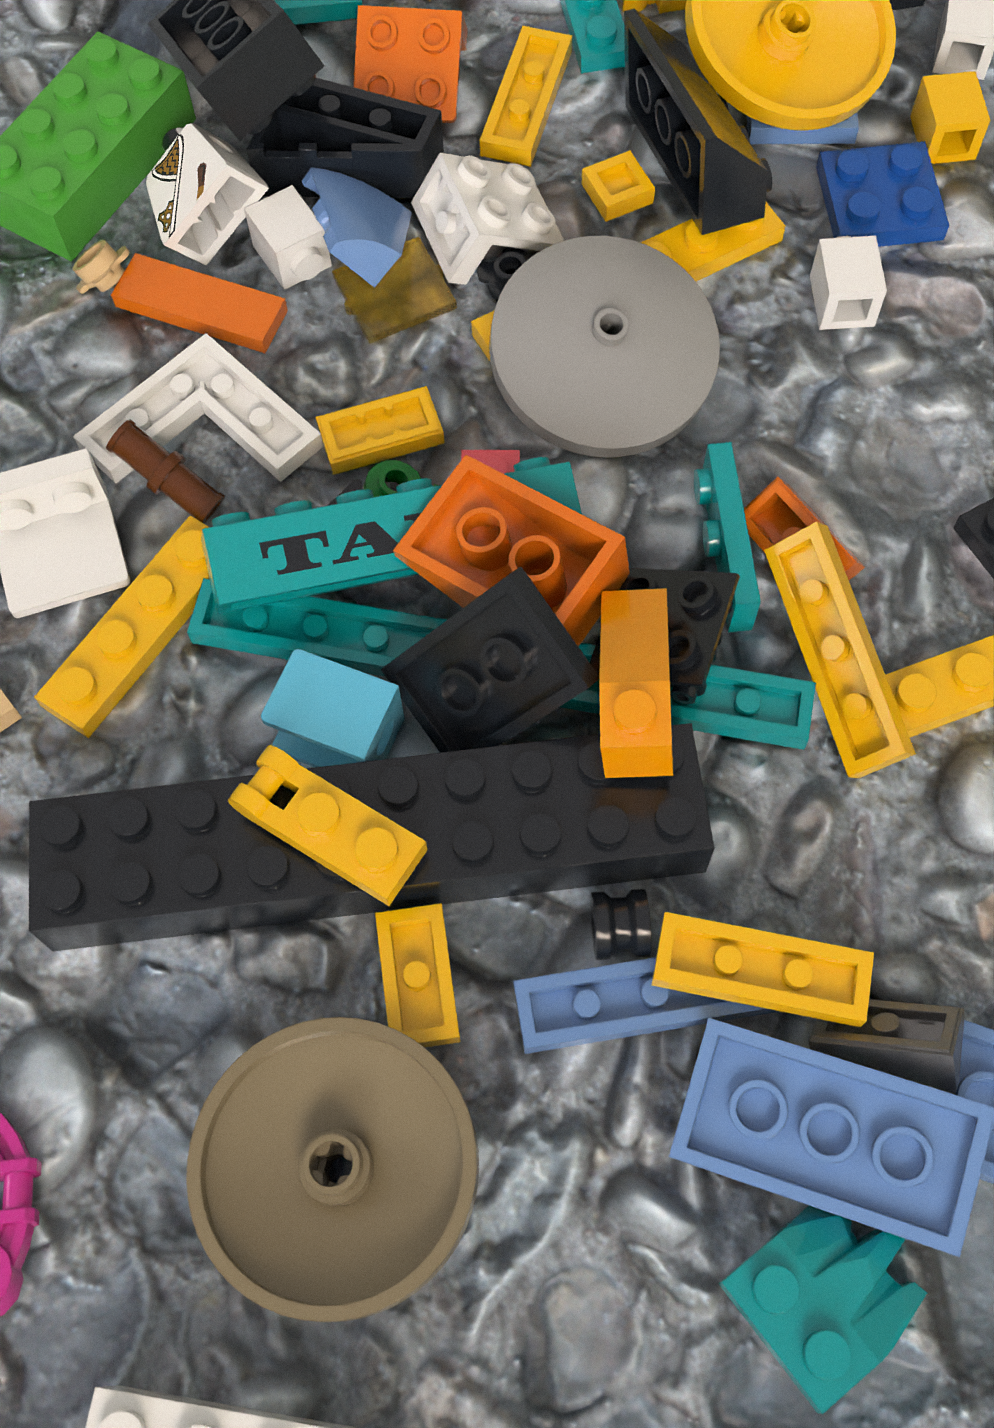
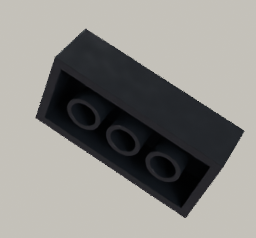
M173 0L148 23L195 88L239 141L248 134L253 135L262 131L271 122L274 111L289 97H297L306 92L314 83L315 74L325 66L284 10L274 0Z

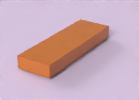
M137 253L134 254L111 293L117 308L201 334L207 333L210 337L262 353H266L288 312L285 298Z

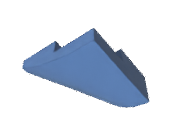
M311 167L303 177L302 183L304 187L320 196V199L312 209L317 221L325 231L323 238L328 251L375 288L402 255L412 212L395 199L360 180L334 171Z

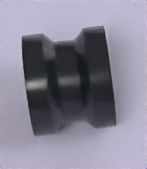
M631 889L625 897L613 898L604 891L591 892L590 912L595 959H610L615 952L630 951L636 957L651 956V920L646 890Z

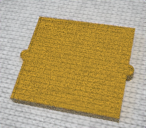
M419 237L405 242L402 255L375 288L346 265L332 270L333 279L345 299V312L348 315H354L369 344L457 309V301L443 279L444 275L439 264L435 265Z

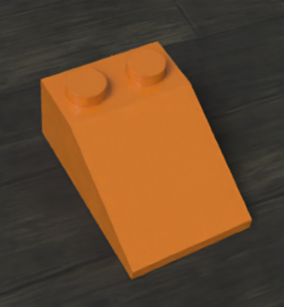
M468 455L462 458L393 550L399 560L462 608L507 575L522 567L578 647L601 616L602 591H618L630 575L624 536Z

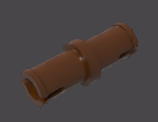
M131 419L125 421L117 429L106 446L110 453L113 452L148 480L146 487L155 495H158L160 492L164 493L203 524L209 520L225 499L223 493H219L184 465L186 458L177 450L172 453L168 452L137 427L136 423Z

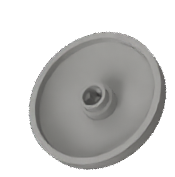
M602 235L577 237L551 245L533 255L514 272L503 288L494 310L490 330L489 353L497 387L512 412L525 426L547 442L562 449L586 456L610 458L636 455L658 447L675 437L694 419L714 383L719 363L720 341L716 319L710 303L699 285L684 268L670 257L648 245L621 237Z

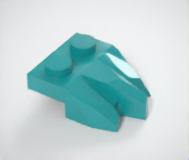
M808 1205L718 1284L815 1411L819 1414H824L878 1366L893 1350L927 1295V1292L915 1282L898 1284L887 1273V1268L906 1240L905 1238L874 1229L857 1240L851 1231L852 1220Z

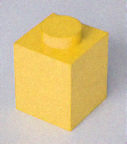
M976 71L922 76L910 119L917 142H926L932 164L970 161L977 158L990 123V116Z

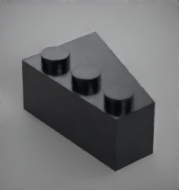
M315 78L314 83L306 92L297 97H289L274 111L271 122L262 131L254 134L246 151L250 166L265 181L269 188L262 197H269L291 185L294 186L301 197H320L314 191L304 187L302 179L311 167L360 180L382 191L391 198H414L439 153H444L441 110Z

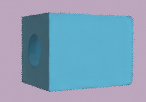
M296 649L292 652L261 713V719L265 725L279 730L273 741V746L281 749L294 760L313 767L386 759L405 719L399 685L301 649Z

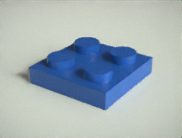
M926 142L823 151L819 153L816 170L833 238L841 236H876L878 247L943 241L945 239L949 222Z

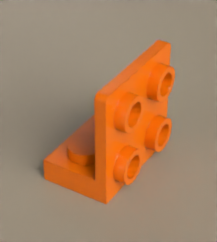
M358 5L354 88L441 110L442 123H454L457 119L461 51H466L468 29L463 12L456 10Z

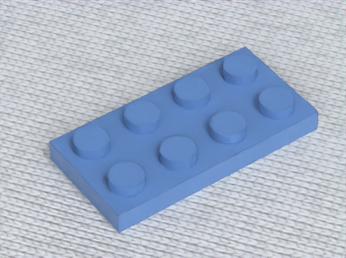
M708 1018L669 1157L960 1257L994 1122V1107Z

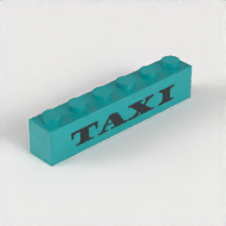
M537 457L515 464L513 466L514 472L504 473L514 480L582 514L570 462L550 465L548 457ZM430 478L416 479L396 486L397 493L373 497L372 490L363 489L337 496V504L313 508L311 501H295L276 507L274 509L275 516L251 520L248 512H235L212 519L213 527L202 529L201 543L217 614L419 575L399 560L393 550L442 485L433 486L432 479Z

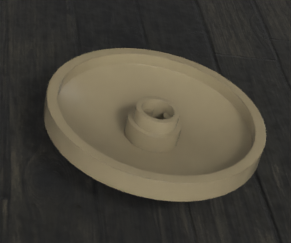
M346 1017L314 1019L288 1026L259 1041L238 1057L215 1084L203 1104L190 1140L186 1172L188 1204L196 1233L207 1256L219 1273L249 1300L272 1312L298 1320L345 1322L362 1319L386 1311L418 1292L433 1279L455 1251L467 1228L474 1208L479 1179V1149L471 1113L463 1095L450 1074L426 1048L396 1029L377 1022ZM344 1157L352 1162V1170L349 1176H340L338 1182L334 1183L330 1178V1167L336 1159Z

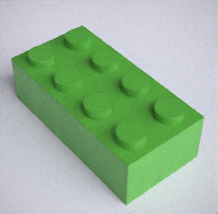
M97 31L0 136V226L72 262L165 152L162 147V140L165 134L174 128H184L185 125L196 120L183 70Z

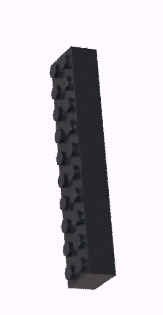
M692 723L672 725L673 776L605 778L600 749V734L306 768L426 841L427 852L390 906L366 893L235 810L228 803V798L240 783L247 785L254 775L29 801V932L54 952L384 912L440 903H459L706 873L715 847ZM281 785L270 802L284 810L296 793Z

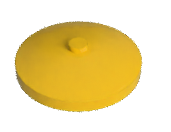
M686 0V34L691 52L700 71L715 91L730 105L752 119L767 125L789 130L805 131L830 127L840 123L858 112L870 100L886 78L892 64L896 45V27L889 0Z

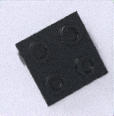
M629 568L630 575L619 590L667 588L670 687L672 688L670 694L677 702L693 704L697 696L705 693L707 676L712 662L716 660L717 646L721 644L723 638L722 630L727 615L732 610V599L740 576L738 573ZM601 632L589 662L599 677Z

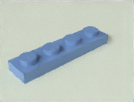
M656 957L513 981L525 1054L707 1024L708 1018L727 1021L781 1011L651 986Z

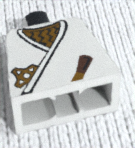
M190 123L185 125L184 128H174L165 134L162 140V147L165 153L148 174L146 186L163 245L207 265L246 217L244 208L258 202L269 188L265 181L233 146L200 126Z

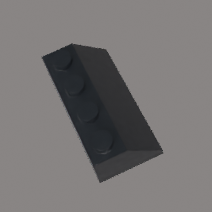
M636 9L624 11L625 107L701 235L764 218L766 193L772 189V174L767 160L759 158L751 146L745 127L737 125L729 112L727 101L717 94L708 83L684 43Z

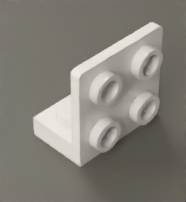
M439 153L411 201L448 283L466 285L492 245L542 251L551 245L564 241L555 223L553 214L547 208L535 184L533 175L528 169L516 163L504 164L481 160L470 155L463 157Z
M87 448L0 473V573L8 608L15 618L25 617L120 589L131 583L107 489Z

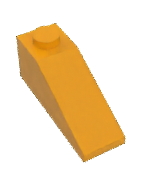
M667 588L602 591L599 692L600 749L605 778L673 776Z

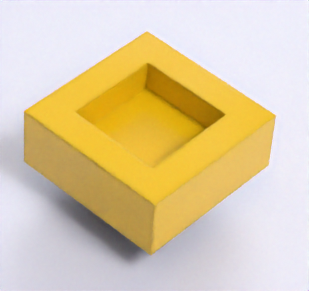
M630 150L582 168L581 184L605 222L654 203L655 187Z

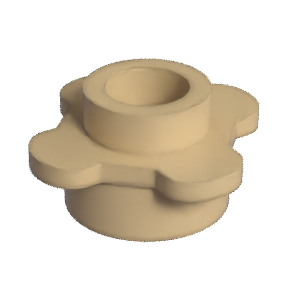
M100 240L89 247L73 266V271L82 279L76 287L78 292L83 294L93 287H97L100 292H105L113 287L125 271L120 263L130 253L127 247L123 246L115 251L106 240Z

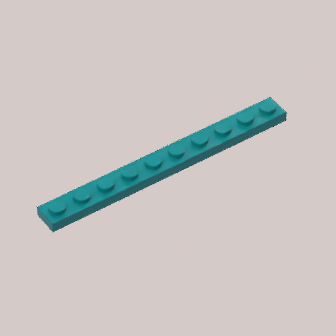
M203 578L187 634L194 644L289 660L294 650L301 649L363 673L385 677L380 669L447 620L311 596L217 614L210 579ZM581 643L579 648L590 662L596 645ZM711 665L706 680L707 687L705 693L697 696L695 703L683 704L671 697L672 725L692 723L693 731L804 750L809 741L816 682ZM599 680L560 707L600 714Z

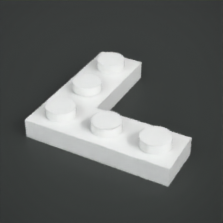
M207 333L73 436L79 449L87 448L94 463L115 483H118L134 469L113 452L110 453L106 446L117 429L130 419L136 423L137 427L163 447L205 413L280 482L324 447L321 433Z

